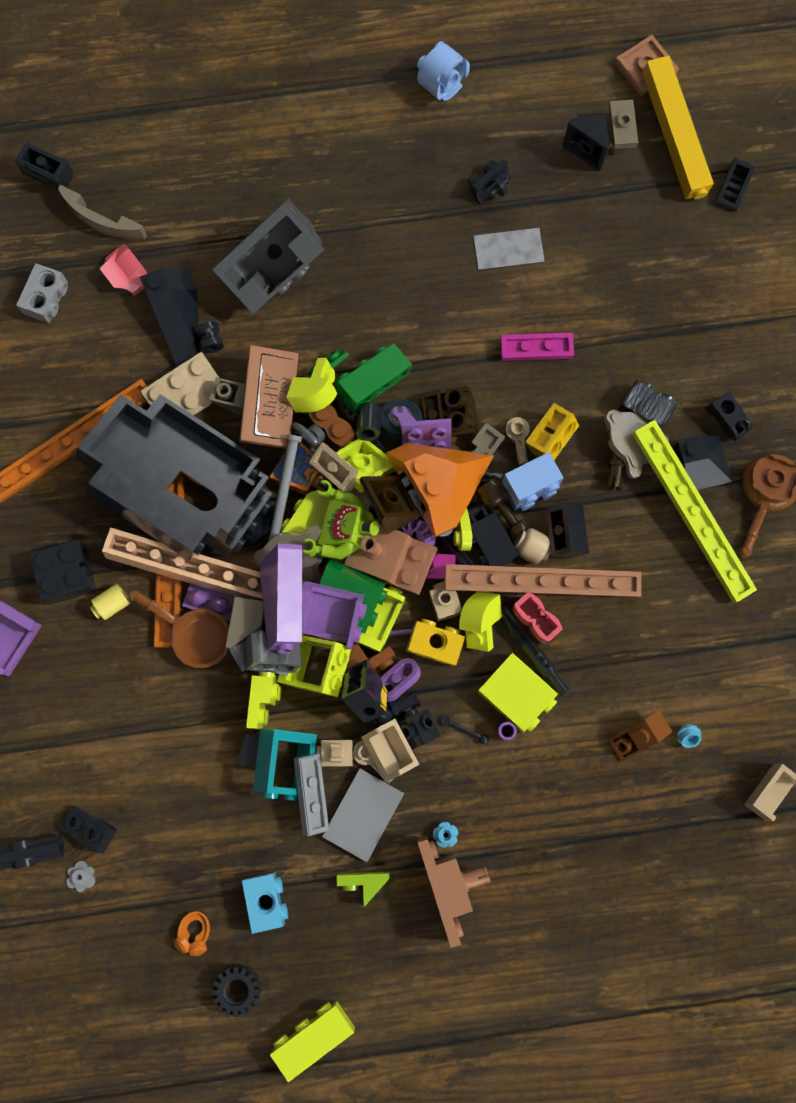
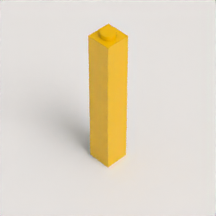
M670 56L647 61L642 74L685 200L693 197L694 199L703 198L708 194L714 183Z

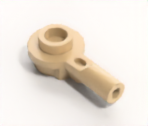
M515 417L508 421L506 434L515 443L519 466L528 463L524 440L530 432V427L525 419Z
M361 740L355 745L353 750L355 760L361 765H371L381 776L364 741Z

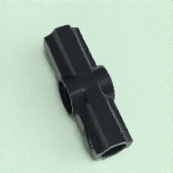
M61 835L38 840L28 839L9 843V846L0 847V871L8 868L18 869L37 865V862L64 857L65 848Z

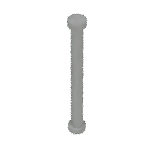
M287 434L286 439H289L269 540L279 534L281 530L298 442H301L302 439L300 436Z

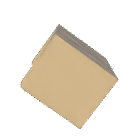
M396 719L361 737L385 783L419 765Z
M773 764L744 805L765 821H774L776 816L773 813L793 785L796 784V774L784 764Z

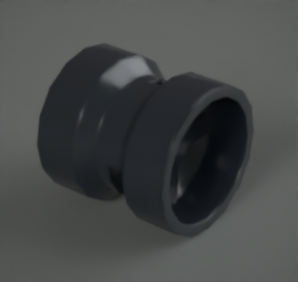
M208 321L196 326L197 337L201 340L199 346L202 353H214L223 349L224 344L222 338L219 337L220 328L218 322Z

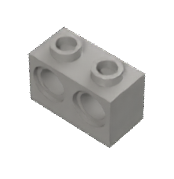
M35 263L16 306L24 315L50 324L52 317H55L58 312V303L61 297L67 292L68 281L61 272ZM54 281L51 286L45 287L48 282ZM44 302L42 307L36 308L38 303Z

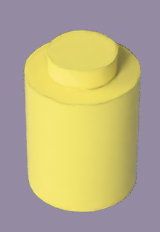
M116 583L91 600L93 605L90 606V609L98 619L102 617L104 620H107L131 604L123 589Z

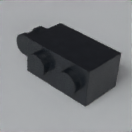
M481 502L469 508L472 547L476 546L481 554L478 556L481 565L505 566L517 560L519 555L497 514L494 512L489 515ZM482 514L483 519L477 521L475 516Z

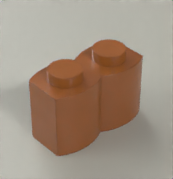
M330 404L319 411L309 412L311 423L316 424L323 430L328 442L336 451L346 447L351 441H355V434L351 425L344 419L339 418L335 409Z

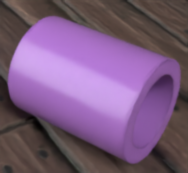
M504 722L497 729L498 737L504 741L513 739L517 733L515 725L511 722ZM507 725L512 729L510 737L502 735L501 729L503 726Z

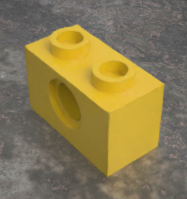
M422 619L421 622H415L406 652L449 666H456L465 636L459 635L460 631L447 626L445 630L435 627L436 623L430 620ZM432 635H438L441 638L442 645L439 649L433 648L430 645V637Z

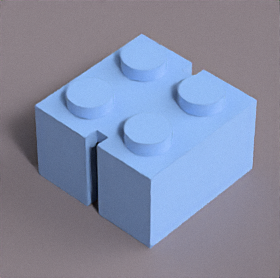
M550 452L506 473L502 483L509 490L508 500L514 511L520 508L524 511L534 506V501L543 497L546 500L557 494L556 490L560 488L559 485L563 480V476Z

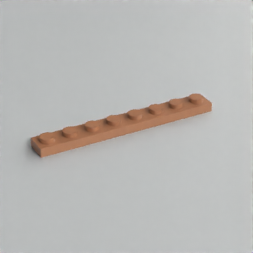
M446 564L444 565V590L641 597V572Z

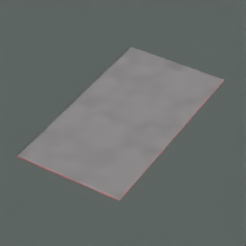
M539 228L474 236L478 269L545 262Z

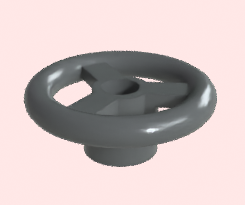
M292 423L291 431L293 435L302 437L301 443L313 453L316 452L320 444L327 438L323 430L314 423L308 429L299 423Z

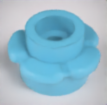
M684 725L677 733V741L686 748L695 747L701 742V730L695 725Z
M442 822L434 829L433 838L436 839V844L439 847H452L456 844L458 830L454 825ZM445 832L448 833L446 838L443 836Z

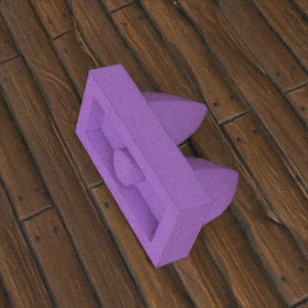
M190 584L182 606L190 610L209 609L219 613L227 622H230L235 597Z

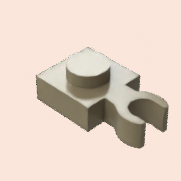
M484 422L471 440V443L476 447L469 452L493 455L505 436Z

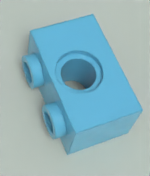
M272 872L242 880L252 934L283 927L285 919H288V910L286 903L281 904L279 894L283 893L281 877L276 878V873ZM262 895H269L272 898L273 906L266 909L261 906L260 897Z

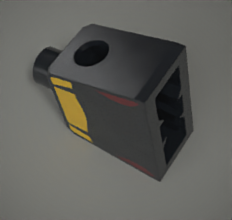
M366 659L347 668L342 696L344 702L363 722L367 723L374 719L379 724L387 722L391 717V713L387 709L388 691L370 661Z

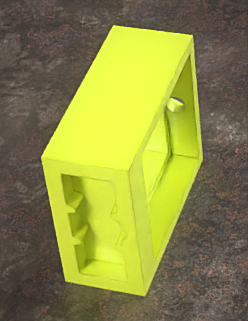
M302 635V642L300 643L301 667L295 673H287L288 675L279 674L277 682L294 688L338 697L351 650L346 649L345 645L334 641ZM312 647L331 650L321 686L302 682Z

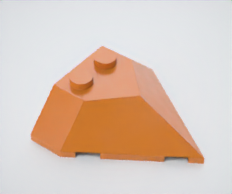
M413 443L404 444L386 453L397 474L406 473L426 507L423 518L434 537L457 527L494 455Z

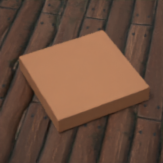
M650 35L617 56L614 63L638 94L643 96L648 92L642 74L647 61L668 56V54L655 37ZM671 59L675 73L677 74L679 68Z

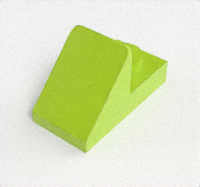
M389 871L337 874V886H343L344 891L358 890V885H363L364 907L389 880Z

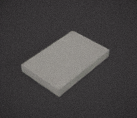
M359 769L328 825L329 831H325L322 837L368 862L404 793L366 771Z

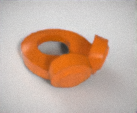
M191 912L182 919L178 928V937L174 940V945L179 952L183 954L189 952L191 956H199L207 951L206 942L210 934L208 918L201 912ZM192 921H199L203 926L202 932L196 935L194 943L189 944L190 934L187 930L188 925Z

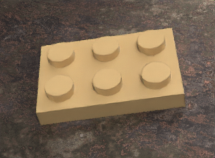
M200 352L141 390V393L150 406L161 394L195 416L213 404V402L209 401L215 378L218 375L204 354Z

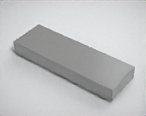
M314 753L294 758L303 836H311L329 831L320 754Z

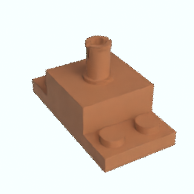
M379 524V532L376 536H366L361 541L362 549L355 550L354 553L344 559L329 558L328 561L330 559L386 581L388 584L419 595L437 548L415 540L408 534L397 530L386 534L382 525Z
M427 837L418 839L419 849L450 947L461 945L459 937L464 935L457 916L473 911L467 894L469 892L468 889L491 883L489 876L486 875L488 874L486 866L463 874V872H460L454 855L434 861V859L439 858L434 841L428 842Z

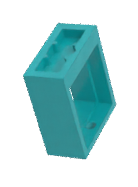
M260 728L253 791L263 792V798L278 799V794H284V799L299 801L296 774L294 775L293 788L273 786L278 741L298 743L297 757L315 753L317 734Z

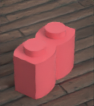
M527 592L512 607L516 618L524 625L529 626L532 635L543 644H547L562 630L559 620L550 612L545 611L542 602L532 593Z

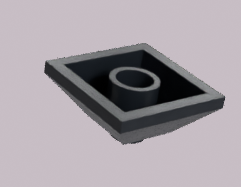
M695 436L678 440L672 447L697 491L732 483L719 436Z

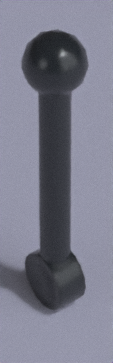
M448 716L441 718L442 725H450L478 739L481 744H488L489 737L487 735L477 734L451 721Z

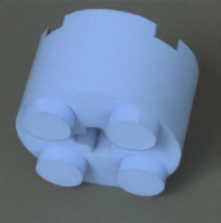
M440 41L427 56L423 55L417 63L419 68L418 83L438 100H449L463 86L460 81L463 76L467 78L470 64L449 45Z

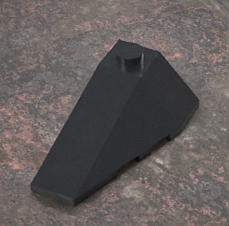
M160 268L140 276V279L175 364L178 367L200 353V338L197 337L195 329L199 325L198 291L189 269Z

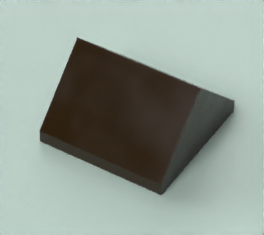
M362 476L359 479L364 495L386 534L421 516L399 476Z

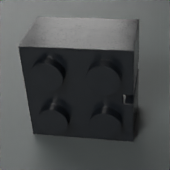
M76 540L30 553L40 601L51 605L97 592L93 573L87 568L91 566L87 548L81 541Z

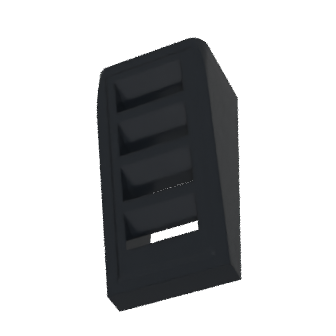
M734 158L726 172L715 203L737 211L756 166ZM734 170L745 174V177L734 174ZM732 178L734 180L742 182V185L740 186L735 183L730 182V179ZM727 186L738 190V194L726 190ZM725 194L736 200L734 203H732L730 201L722 199V197Z

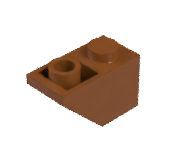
M657 710L614 735L608 741L622 762L659 743L672 733V730L661 712Z

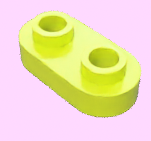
M466 508L457 527L454 528L453 534L454 546H458L459 551H470L472 547V530L468 509Z

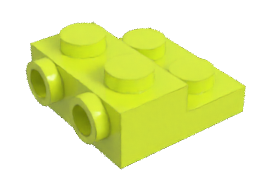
M357 439L336 452L359 471L354 488L360 493L363 492L359 481L362 476H388L396 471L387 455L370 441Z
M259 672V676H252L246 728L260 730V728H263V725L268 724L269 710L265 709V705L275 706L276 701H280L281 686L277 682V675H274L275 673Z

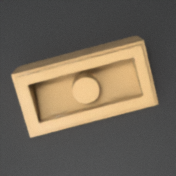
M322 442L308 463L340 490L351 493L359 471Z

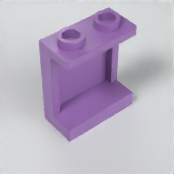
M305 581L302 585V635L305 633L346 643V649L351 650L354 642L359 643L362 628L358 627L359 619H364L367 604H363L364 595Z
M1 600L0 675L10 676L42 625Z

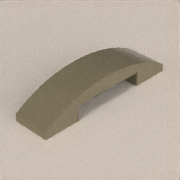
M62 185L59 186L58 189L72 212L91 228L119 239H146L147 234L142 225L124 216H121L116 223L86 208L87 205L80 194Z

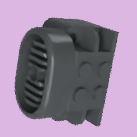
M288 198L222 259L213 271L254 314L275 294L281 296L290 287L289 285L293 282V278L296 281L300 279L310 267L309 263L325 249L322 247V241L315 232L310 220ZM277 244L280 246L282 253L275 254L271 249V245Z

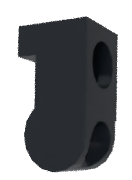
M730 391L705 407L708 414L715 417L725 434L733 441L738 440L752 429V425L745 412Z

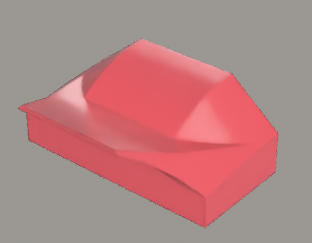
M125 244L105 258L104 264L99 268L114 288L127 289L134 296L144 289L140 276L148 273Z

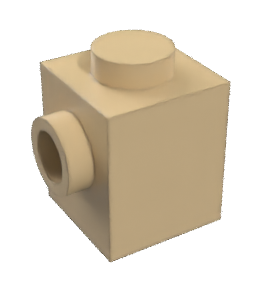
M444 582L433 585V590L429 591V596L437 621L440 622L461 615L462 608L456 591L444 590Z

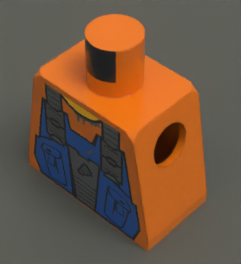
M298 442L289 490L305 496L312 492L314 487L320 491H328L329 486L322 484L320 481L327 480L331 485L332 482L308 463L314 453L301 442ZM286 452L270 476L272 483L278 486L280 485Z

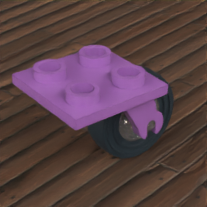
M405 399L390 401L382 407L381 431L386 437L401 441L402 445L413 443L451 449V419L422 421V413L419 407Z

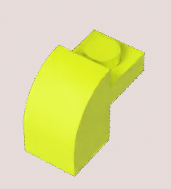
M317 358L311 378L293 377L286 398L295 412L319 411L327 407L336 397L337 392L332 385L335 380V371L327 358Z
M477 591L464 604L459 627L466 632L467 648L486 652L493 649L492 625L502 617L500 594Z

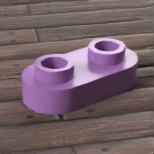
M405 658L400 660L380 678L387 691L393 688L388 693V702L395 701L419 679L421 670L413 659Z

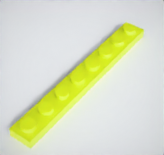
M653 420L632 433L633 437L732 602L737 603L757 590L657 422Z

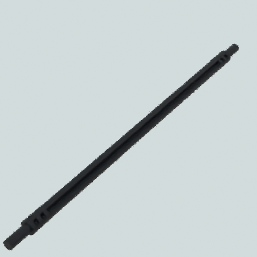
M336 395L334 398L337 404L336 408L356 432L357 412L353 414L342 399ZM379 439L370 441L383 453L386 454L388 452ZM395 471L389 476H399L402 480L407 475L404 472L398 475ZM411 482L406 488L407 491L414 489ZM421 502V508L425 512L426 507L424 506L423 502ZM452 533L446 537H437L450 555L456 556L455 562L457 565H476L466 551H459L458 546H454ZM500 597L502 614L500 621L543 677L546 676L560 695H564L569 689L554 671L556 669Z

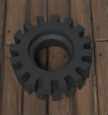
M236 964L231 965L229 968L224 969L214 981V988L212 989V995H214L213 1002L214 1004L217 1003L219 1006L217 1009L220 1012L221 1010L225 1012L224 1015L229 1016L231 1014L233 1017H238L242 1014L243 1016L257 1004L262 990H260V987L262 985L261 981L258 980V974H254L252 968H246L242 964L236 966ZM234 980L242 981L247 988L245 998L239 1001L231 999L227 993L228 984Z

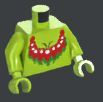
M322 480L320 482L329 486V489L326 492L317 490L318 493L325 498L330 496L335 498L329 500L318 542L320 546H316L315 541L312 539H305L303 543L307 546H313V548L308 551H302L306 557H313L318 553L321 557L344 559L354 553L355 550L362 549L361 541L366 536H376L379 532V524L377 521H373V514L366 511V505L358 496L348 491L343 492L339 488L338 490L333 489L327 480Z

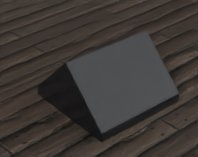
M604 114L570 119L562 147L598 171H601L610 147Z

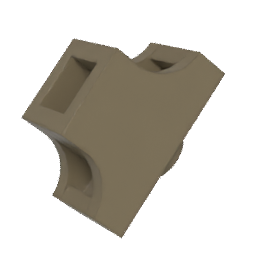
M633 100L610 101L607 124L610 141L609 148H636L638 136Z

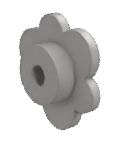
M84 861L77 862L75 867L68 869L67 886L69 888H76L78 892H83L86 888L94 886V868L88 867Z

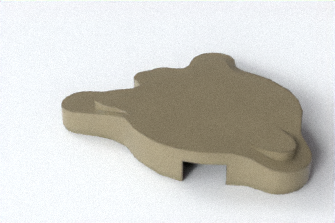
M611 410L604 416V422L610 436L608 444L615 455L624 461L628 477L635 479L641 475L642 466L650 463L632 433L648 424V421L637 413Z
M314 524L300 533H279L269 540L264 548L257 550L254 560L260 566V563L277 543L302 545V550H311L312 546L305 545L303 541L305 539H312L316 542L320 538L322 529ZM302 551V581L320 583L323 576L318 569L323 559L320 554L317 553L313 557H306Z

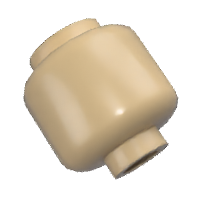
M533 528L521 531L513 545L519 555L518 557L534 565L538 564L541 560L546 561L551 554L549 537Z

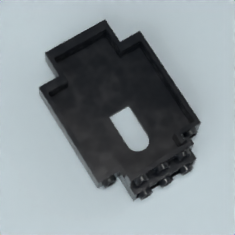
M161 394L147 411L123 395H120L78 445L75 459L96 472L88 482L87 495L189 561L194 554L199 556L206 544L227 558L234 551L238 553L246 542L243 537L246 533L250 535L253 533L259 523L256 521L260 514L265 516L272 505L269 502L272 493L265 486L269 477L262 472L259 473L260 470L257 469L260 459ZM179 473L212 493L217 500V505L211 511H201L168 490V488Z

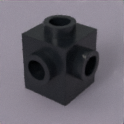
M417 708L403 714L404 720L398 722L411 750L441 737L428 709L418 712Z

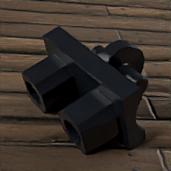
M491 159L485 164L484 176L480 177L478 174H473L468 179L469 188L474 192L475 199L479 204H482L490 196L493 197L495 194L501 197L507 194L506 185L510 182L511 175L507 169L508 162L504 159L499 163Z

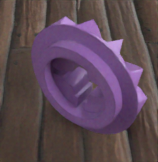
M416 519L397 530L408 534L413 539V533L416 531L418 541L432 546L435 544V537L431 530L420 519Z

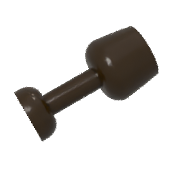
M496 476L476 490L484 507L487 509L497 507L509 524L507 529L509 538L516 536L530 525L524 519L517 520L504 502L509 496V490Z

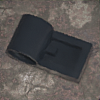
M74 805L60 827L61 830L100 854L105 853L117 832V829L112 825L93 817L80 807Z

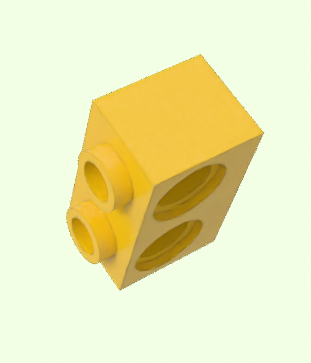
M553 403L526 440V444L531 453L537 457L550 452L553 460H555L577 430L579 424L573 413Z

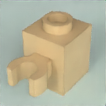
M321 740V746H317L321 766H353V740Z

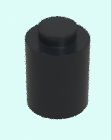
M365 402L357 408L356 436L364 441H374L381 435V408L373 402Z

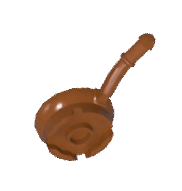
M772 454L767 457L757 458L747 466L743 473L742 486L745 495L758 508L749 531L746 533L743 547L740 549V554L743 558L751 556L766 512L784 510L796 500V465L785 456Z
M130 591L129 596L132 601H136L145 607L147 611L153 612L173 625L172 647L176 656L184 664L194 668H208L219 663L227 655L229 649L226 648L229 626L219 613L209 609H194L177 619L176 616L158 605L155 600H151L143 595L141 591Z

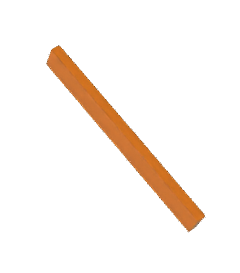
M142 378L0 472V503L74 455L78 445L120 395H123L141 408L149 405L141 393V390L147 387Z
M179 473L168 490L184 499L185 476ZM156 573L155 601L178 619L181 616L182 581ZM156 614L154 618V647L173 648V625Z

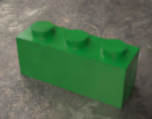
M394 343L388 348L385 346L380 348L375 353V357L369 361L367 359L363 360L357 365L356 370L351 373H344L337 380V395L353 414L357 412L359 405L371 402L409 375L412 364Z

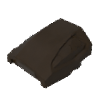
M470 387L442 388L419 394L424 420L451 419V437L476 434L478 427L476 405Z

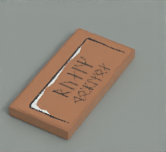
M250 345L239 442L287 449L289 439L286 438L287 434L291 435L293 408L286 396L292 379L297 374L299 353Z

